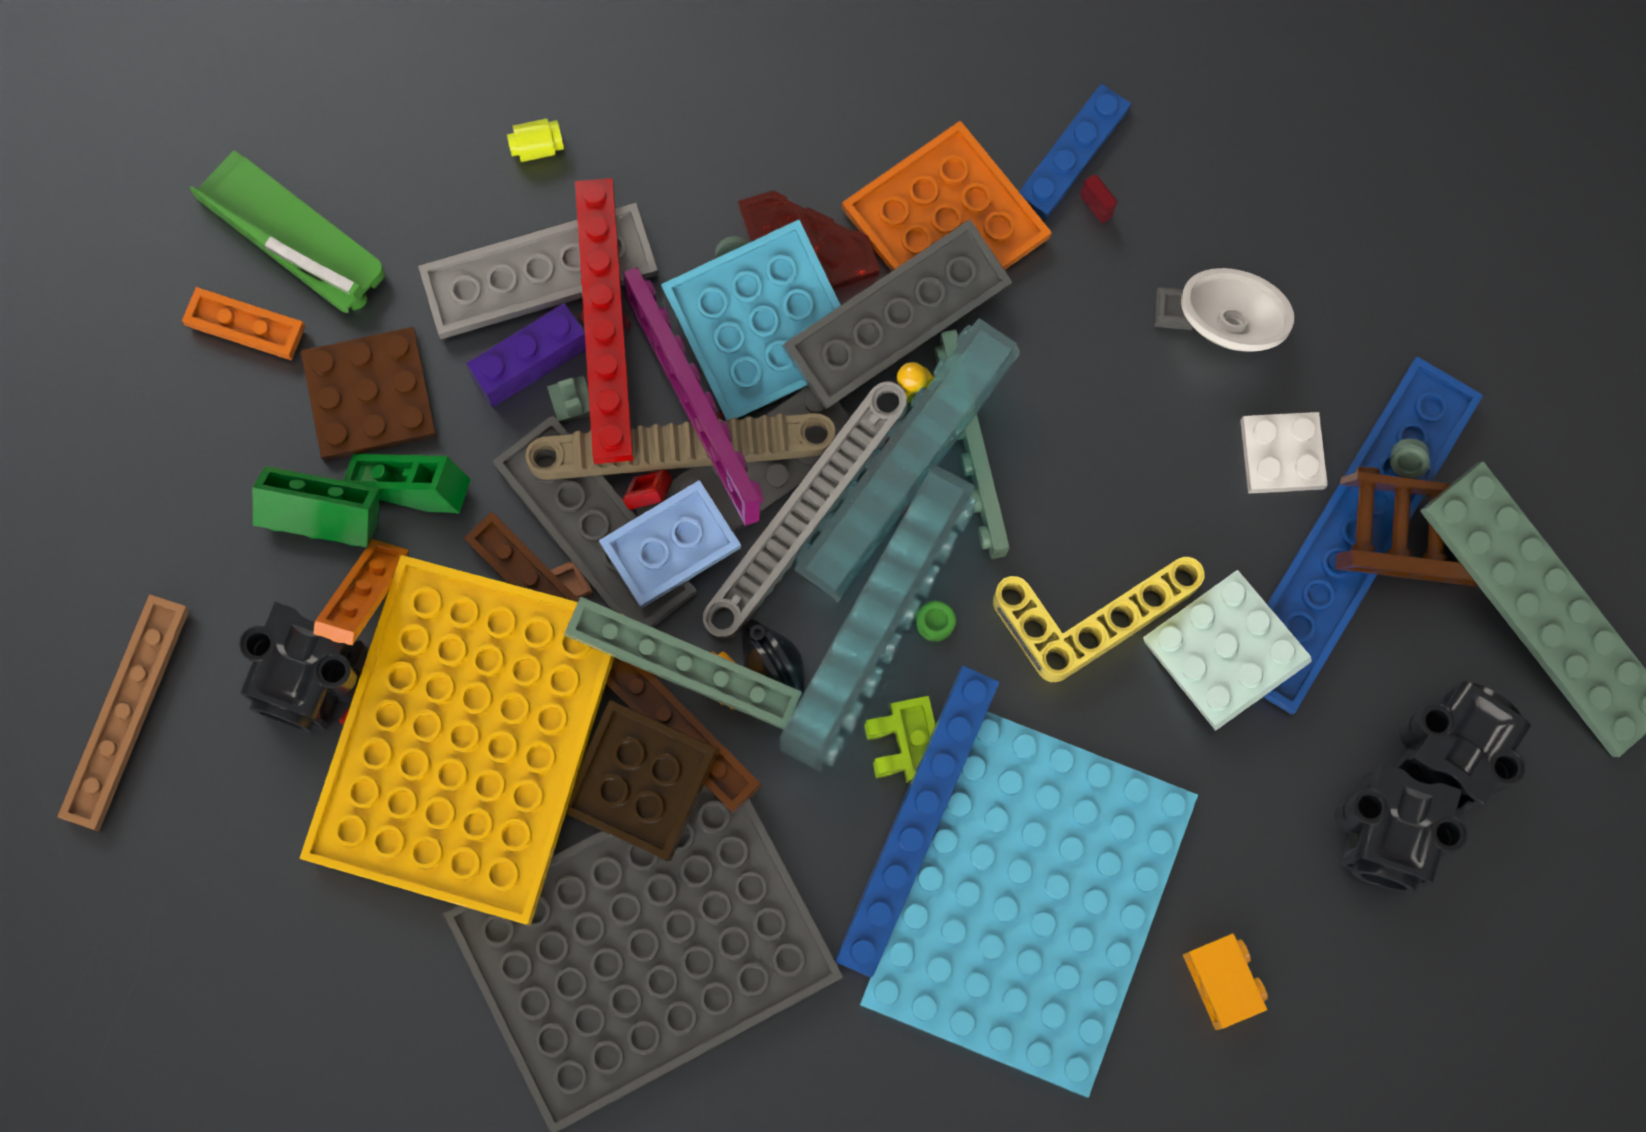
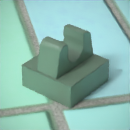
M584 375L565 379L547 386L557 420L561 425L590 416L589 392Z

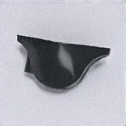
M751 619L742 628L744 667L801 691L802 693L794 710L795 712L806 705L804 669L801 654L794 643L788 638Z

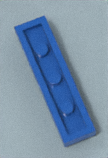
M1102 83L1019 191L1036 214L1047 220L1130 109L1131 103Z

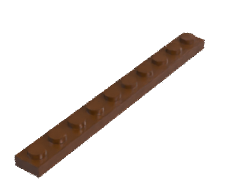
M493 512L488 514L464 537L467 543L508 584L575 602L579 601ZM614 657L606 684L630 709L720 749L705 782V786L734 814L762 787L761 783L652 673Z

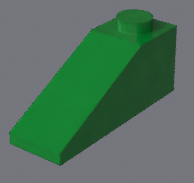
M353 454L343 481L379 488V500L426 512L460 513L471 479L448 456Z

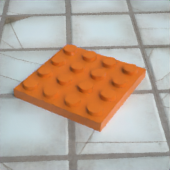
M961 120L841 204V209L891 272L969 219H971L1004 270L1050 239L1052 234L1050 229Z

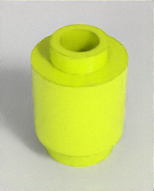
M545 118L512 125L514 133L507 134L511 156L519 155L521 162L556 155L555 151L564 150L557 120L548 122V119Z

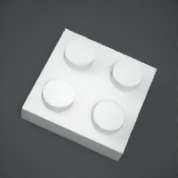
M1319 412L1242 417L1241 430L1248 494L1323 490L1327 487Z

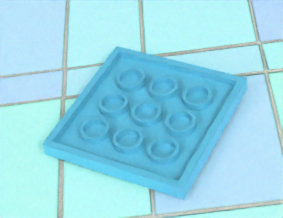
M796 220L661 284L665 296L726 421L730 418L739 419L808 386L782 345L841 306L800 220Z

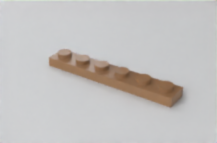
M149 594L58 813V818L98 832L100 831L190 611L186 606Z

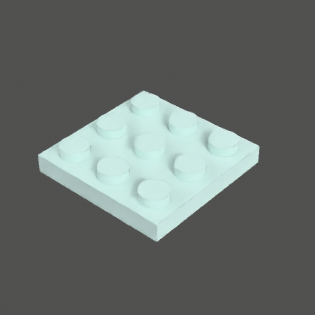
M1238 570L1143 637L1144 643L1215 731L1312 662L1309 653Z

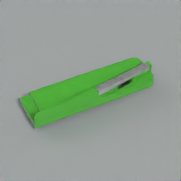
M235 150L231 152L198 189L192 186L189 187L197 200L344 313H349L348 308L352 307V310L363 308L367 302V296L364 293L370 286L375 289L385 276L384 268L376 257ZM300 269H303V270L309 272L310 274H312V275H314V276L320 278L321 281H319V280H317L316 278H314V277H312V276L306 274L305 272L301 271Z

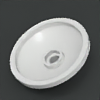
M1216 268L1202 271L1189 279L1181 296L1182 310L1194 329L1209 341L1236 351L1255 352L1273 348L1286 340L1294 324V312L1286 296L1265 279L1241 270Z

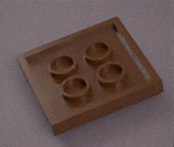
M414 327L301 350L320 455L324 462L349 457L353 454H363L437 438Z

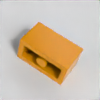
M1234 933L1183 954L1215 1030L1226 1028L1267 1010L1264 1001L1268 1000L1265 987L1258 977L1253 978L1247 963L1251 962L1249 951L1241 939L1236 940Z

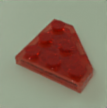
M774 190L738 201V208L750 242L796 220H800L833 289L879 276L880 268L867 235L857 230L851 231L834 223V219L809 207L805 209L787 200L786 196Z

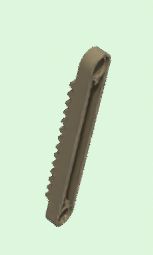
M781 413L774 417L762 415L759 418L747 416L743 420L730 418L728 421H725L731 433V445L734 451L740 450L746 462L821 456L836 435L834 423L830 418L816 413L785 416ZM684 422L682 425L669 423L663 427L655 424L650 428L637 426L635 429H631L634 461L594 464L591 431L589 433L575 431L571 435L548 436L535 439L529 444L525 454L530 472L535 477L544 480L713 465L690 422ZM820 426L827 432V438L822 443H811L806 439V431L810 427ZM547 449L555 452L557 455L556 461L551 466L540 467L535 463V457L540 451Z

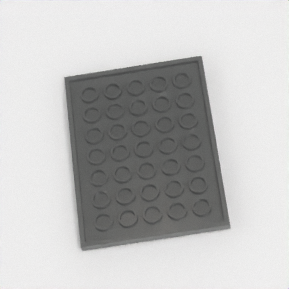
M705 785L671 861H666L611 834L600 831L552 856L531 926L460 905L443 913L550 1132H559L843 978L751 800L749 799L733 814Z

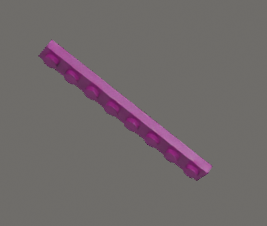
M638 267L624 271L625 297L745 526L760 521V504L764 503L762 490L756 480L750 481L747 475V463L740 450L734 451L731 445L732 437L725 421L719 422L716 417L715 402L710 392H703L700 386L701 378L694 363L688 364L685 358V346L679 335L674 336L671 332L669 315L664 307H658L656 292L650 280L644 281Z

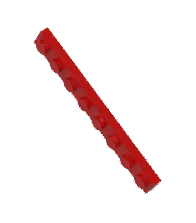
M613 178L575 181L594 464L634 461Z

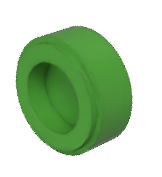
M930 601L924 604L916 618V626L920 635L934 642L948 638L953 632L956 623L953 609L942 601Z

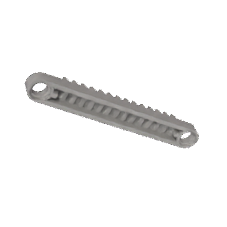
M893 382L877 384L853 413L706 606L703 612V623L710 634L719 639L735 637L755 611L762 606L765 598L772 593L774 586L782 580L784 573L791 568L793 561L801 555L803 548L810 543L812 536L820 530L822 523L829 518L831 511L838 506L841 498L848 493L851 485L857 481L860 473L867 468L870 460L874 459L879 448L883 447L889 435L904 417L908 409V400L905 391L900 385ZM882 394H895L899 398L897 409L890 413L881 411L877 407V401ZM722 608H728L734 614L733 624L724 630L716 628L713 623L715 612Z

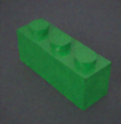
M269 466L264 467L252 487L253 526L366 548L378 527L379 488Z

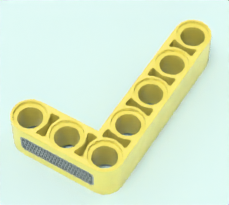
M1179 558L1065 633L1061 632L1030 585L1018 576L1006 577L998 584L993 597V606L1039 675L1046 681L1060 682L1190 598L1204 580V569L1202 564L1194 558ZM1175 572H1187L1192 577L1193 585H1181L1175 578ZM1006 590L1017 591L1022 598V602L1018 605L1007 604L1002 598V593ZM1147 591L1155 592L1161 599V605L1158 607L1148 605L1144 601L1143 593ZM1111 613H1124L1129 619L1130 626L1126 628L1116 626L1111 620ZM1030 621L1039 623L1044 630V635L1040 637L1029 636L1025 632L1024 624ZM1079 634H1093L1098 641V647L1093 649L1083 647L1079 641ZM1052 653L1061 655L1066 662V667L1061 670L1052 669L1046 661V656Z

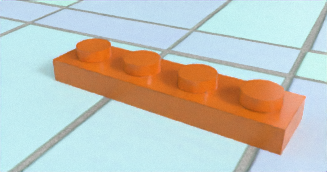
M372 539L315 620L313 634L328 638L337 643L353 645L388 593L400 556L408 557L409 550Z

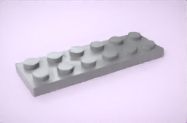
M633 203L616 208L621 286H624L623 272L638 267L644 280L658 276V269L637 204ZM577 220L418 266L440 339L582 298Z

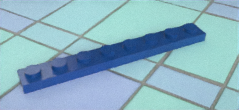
M965 666L960 667L834 960L836 963L868 977L874 976L999 685L998 681Z

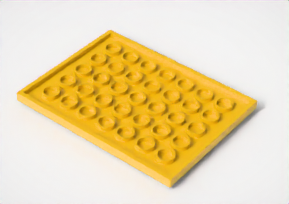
M401 555L299 859L531 926L570 802L577 773L583 760L614 660L613 656L564 636L578 602Z

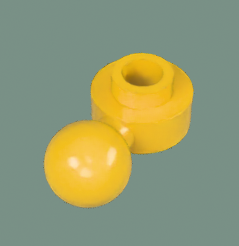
M915 362L904 364L897 373V383L905 391L908 403L922 396L936 381L935 377L926 367Z

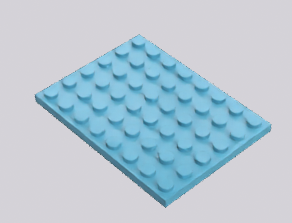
M987 712L875 974L870 977L860 1006L1088 1098L1198 794Z

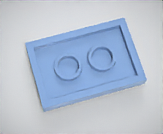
M700 480L599 540L601 547L640 609L741 548L738 539Z

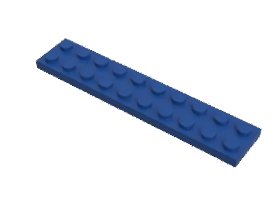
M1416 356L1344 476L1355 473L1358 467H1374L1380 469V475L1401 477L1391 468V450L1394 444L1409 438L1423 442L1430 452L1429 468L1423 475L1413 479L1433 481L1483 395ZM1338 484L1267 602L1271 610L1311 656V663L1263 696L1291 715L1297 711L1377 574L1335 569L1336 554L1350 551L1351 545H1355L1359 487ZM1375 489L1371 545L1375 546V552L1387 554V550L1391 549L1395 492ZM1411 494L1409 520L1422 500V495Z

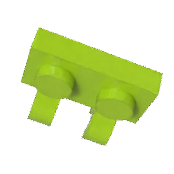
M929 696L890 703V716L866 720L864 728L867 740L895 733L900 753L874 759L873 767L876 778L904 771L906 783L911 782L936 725Z

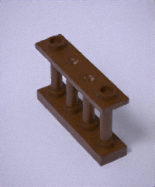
M1358 467L1355 473L1341 477L1340 485L1359 487L1355 545H1351L1350 551L1336 554L1335 569L1479 587L1459 561L1458 563L1447 561V555L1443 554L1444 541L1430 523L1427 554H1423V558L1411 557V551L1407 550L1411 494L1430 496L1431 502L1451 484L1380 475V469L1374 467ZM1375 489L1395 492L1391 549L1387 550V554L1375 552V546L1371 545Z

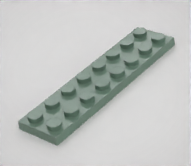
M1484 461L1476 463L1423 507L1420 512L1612 757H1620L1646 734V669Z

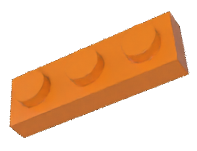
M198 287L195 288L182 318V322L187 327L291 361L306 327L303 321Z

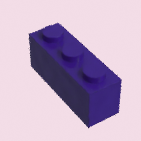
M563 303L466 364L473 380L493 408L586 350L585 332L566 304Z

